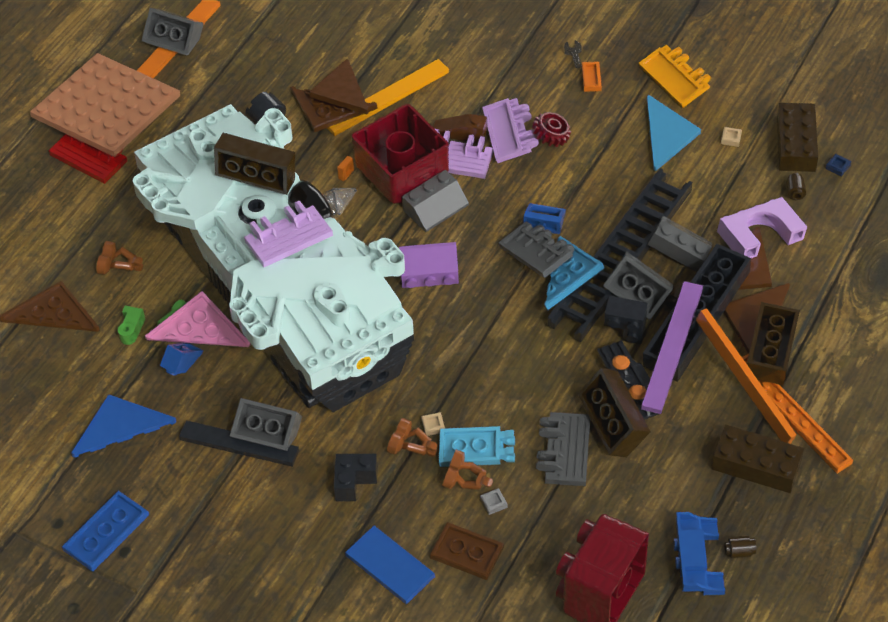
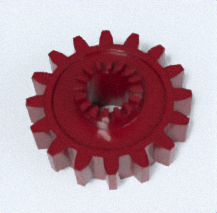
M552 112L540 113L538 117L536 116L532 125V129H534L533 134H537L536 139H542V143L547 142L550 147L552 144L555 147H558L559 144L563 146L570 138V126L559 114Z

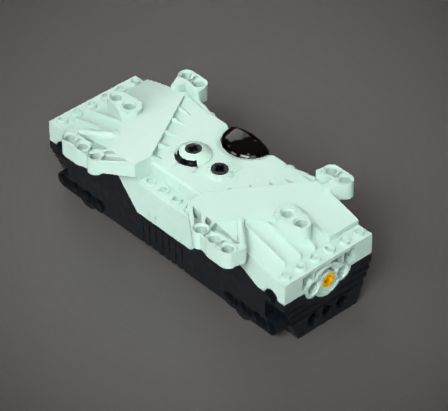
M230 104L135 151L139 174L133 178V184L138 199L146 209L153 213L154 219L157 222L164 223L171 235L185 248L209 281L213 283L219 294L227 301V304L230 306L232 320L239 324L244 336L255 349L265 351L281 373L285 382L293 388L308 408L322 402L323 405L334 413L400 376L407 359L406 355L409 354V348L412 347V341H414L413 319L402 308L400 300L384 278L400 276L405 272L404 254L389 238H381L371 242L368 247L364 242L352 236V232H345L336 219L332 218L331 207L323 194L308 181H300L296 172L295 181L287 195L215 175L214 146L223 132L284 149V146L290 143L293 137L291 123L280 110L276 108L268 109L255 125L240 111L237 112ZM300 201L305 208L314 206L332 229L333 236L263 267L245 243L244 236L251 233L257 239L249 223L255 221L263 231L265 229L261 224L260 218L264 216L271 224L287 218L292 223L285 214L284 207L289 206L298 215L299 212L295 208V202Z

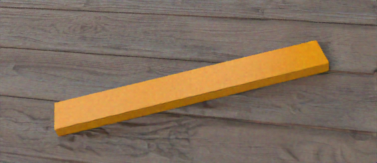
M437 59L365 99L367 103L376 102L378 109L333 125L327 129L336 136L448 74L449 68Z

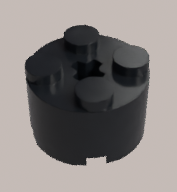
M262 92L251 101L252 106L250 109L247 107L245 111V116L256 125L265 112L271 108L280 110L285 116L286 106L273 93Z

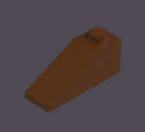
M465 114L435 121L433 128L439 129L441 136H444L445 131H450V139L467 141L469 135H474V143H478L481 136L486 137L487 116Z

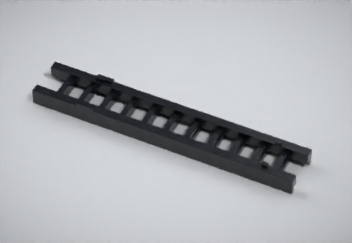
M660 168L594 255V258L612 269L616 267L619 261L608 257L611 252L622 257L628 252L641 261L651 247L648 243L662 216L670 220L691 193L693 182L689 181L681 189H678L664 182L666 180V173ZM657 191H660L668 196L673 197L674 199L672 201H669L663 197L656 195L655 193ZM648 203H651L659 208L664 209L665 211L662 214L656 210L647 207L646 205ZM641 215L656 223L653 226L637 218ZM632 227L647 234V236L643 239L628 232V230ZM620 240H623L638 248L634 252L618 243ZM601 270L593 277L606 282L610 274ZM591 279L562 299L548 317V326L553 329L556 328L564 316L581 323L574 334V339L582 342L598 318L605 312L609 296H615L608 289L605 290L590 283ZM585 290L600 297V299L596 303L580 294ZM573 303H576L591 310V312L586 316L570 307Z

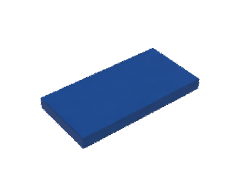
M118 490L62 546V549L93 572L149 516V512Z
M373 526L345 552L350 560L405 604L410 602L435 578L434 572L376 526Z

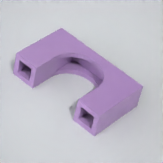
M781 197L746 210H741L738 213L724 216L720 219L717 232L733 251L754 258L758 255L761 243L748 227L757 224L769 226L777 231L787 245L804 239L807 226Z

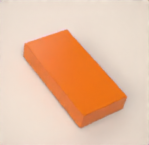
M582 62L584 92L601 91L599 62Z

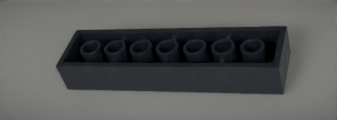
M716 244L690 282L703 285V290L673 377L674 381H679L707 338V335L696 321L700 311L707 308L716 322L719 320L750 273V257ZM675 306L643 352V367L654 371Z

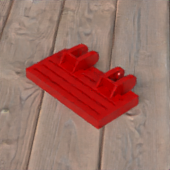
M65 134L49 149L50 156L104 184L127 162V157L120 154L123 149L114 157L68 134Z

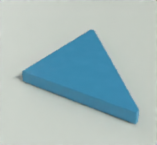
M648 95L647 104L653 170L657 171L700 135L701 129Z
M561 236L558 237V241L563 239L567 244L573 245L574 252L570 259L550 275L551 281L548 284L547 300L544 303L547 310L604 269L603 263Z

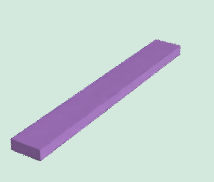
M685 281L683 283L642 403V410L658 414L662 413L703 290V285Z

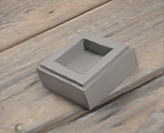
M499 488L480 495V500L489 515L508 508L507 502Z

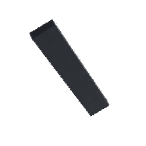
M187 420L179 436L182 441L293 467L299 453L298 446L290 445L288 450L285 451L230 437V430Z

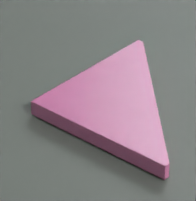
M203 291L145 335L147 340L239 347L251 346L248 339Z

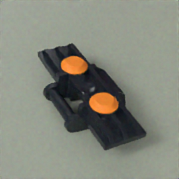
M622 340L598 348L597 352L606 369L619 372L644 420L659 415L658 413L641 409L650 378L643 365L636 363L632 359Z

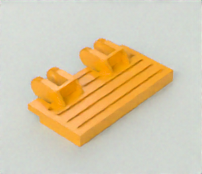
M668 45L662 48L659 47L640 61L639 66L673 100L684 108L710 88L708 82L711 77L709 74L702 76L704 73L702 68L693 71L686 63L689 60V56L687 54L681 55L682 49L680 47L672 51Z

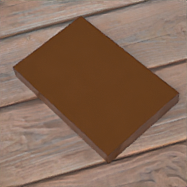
M447 522L430 554V559L488 580L504 549V543Z

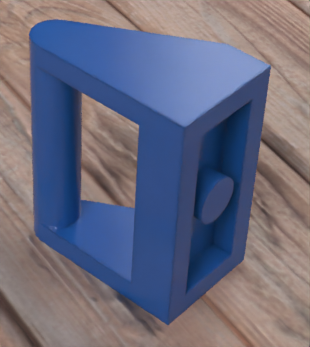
M529 203L524 214V223L526 221L529 222L533 228L542 225L546 230L548 229L554 234H560L566 209ZM532 211L542 212V213H548V214H554V215H559V216H553V215L535 213V212H532Z

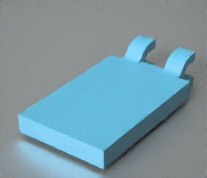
M500 426L440 429L439 465L440 467L450 466L456 449L465 453L464 462H473L476 465H499L500 459L506 462H515L514 446L504 448V444L515 445L514 430L501 431Z

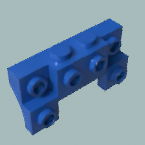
M676 512L677 538H674V551H678V557H675L676 569H680L683 592L703 591V595H725L723 572L707 571L705 540H719L717 518L700 517L690 512Z

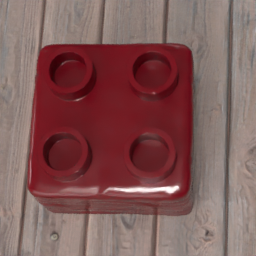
M410 104L399 107L352 134L354 158L357 168L391 203H402V196L444 170L449 172V143Z
M607 514L600 515L596 523L586 519L576 539V542L581 544L580 549L576 555L566 552L562 556L556 570V575L562 578L556 590V597L563 600L564 613L579 622H617L645 575L649 533Z

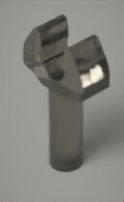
M576 40L574 41V48L569 47L568 42L565 43L564 54L571 55L575 68H580L582 64L578 53L581 52L582 46Z

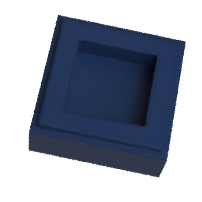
M835 154L827 163L826 169L842 177L851 166V161Z

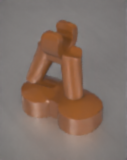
M106 241L104 243L102 254L97 261V274L106 275L111 268L142 271L143 259L141 257H137L124 247H121L116 252L115 242ZM120 254L128 259V262L112 261Z
M402 418L395 433H393L389 440L387 452L396 455L402 449L423 456L427 454L434 457L437 453V443L431 441L432 439L419 427L411 431L412 421ZM416 435L423 443L418 445L405 442V440Z
M456 449L442 486L452 489L456 482H458L464 489L480 490L482 485L490 488L493 479L485 476L486 470L473 462H464L465 453ZM469 469L478 477L476 480L465 481L459 475V470Z

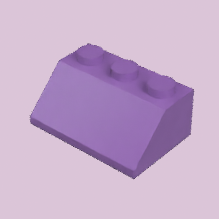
M456 242L399 247L404 254L405 272L401 275L402 288L459 283Z

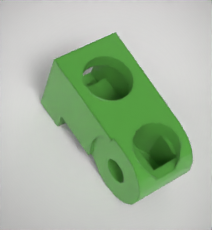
M124 306L122 311L124 321L118 327V333L121 342L125 345H130L137 340L145 321V315L141 308Z

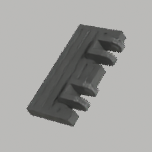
M527 221L499 242L501 249L543 278L570 259L574 252L573 245L567 244L563 239L555 243L554 239L551 238L552 232L550 230H546L542 225L533 228Z
M550 412V417L540 418L539 424L547 428L539 429V435L548 438V450L537 452V458L542 461L537 462L536 469L546 472L545 484L586 486L590 417L588 414Z

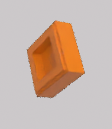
M347 156L337 167L338 179L345 181L354 171L352 157Z

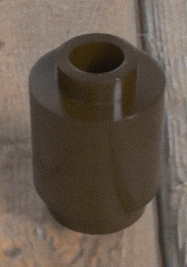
M799 173L790 174L786 180L788 197L792 200H801L806 196L805 180Z
M675 283L672 291L666 297V306L671 310L678 301L683 283Z
M749 536L728 538V542L724 543L725 554L729 555L731 559L751 557V555L756 554L755 538H750Z

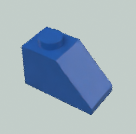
M190 343L169 344L160 366L165 368L166 372L171 375L186 373L202 355L203 350Z

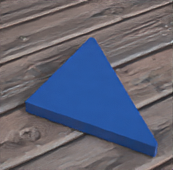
M108 394L72 451V457L76 458L79 457V454L88 451L94 452L105 448L106 445L132 439L133 436L141 433L147 434L160 429L159 427L168 424L173 425L176 423V418Z

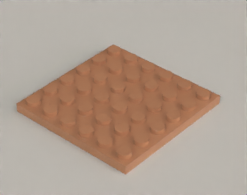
M97 53L32 109L30 115L42 123L115 157L180 97V90Z

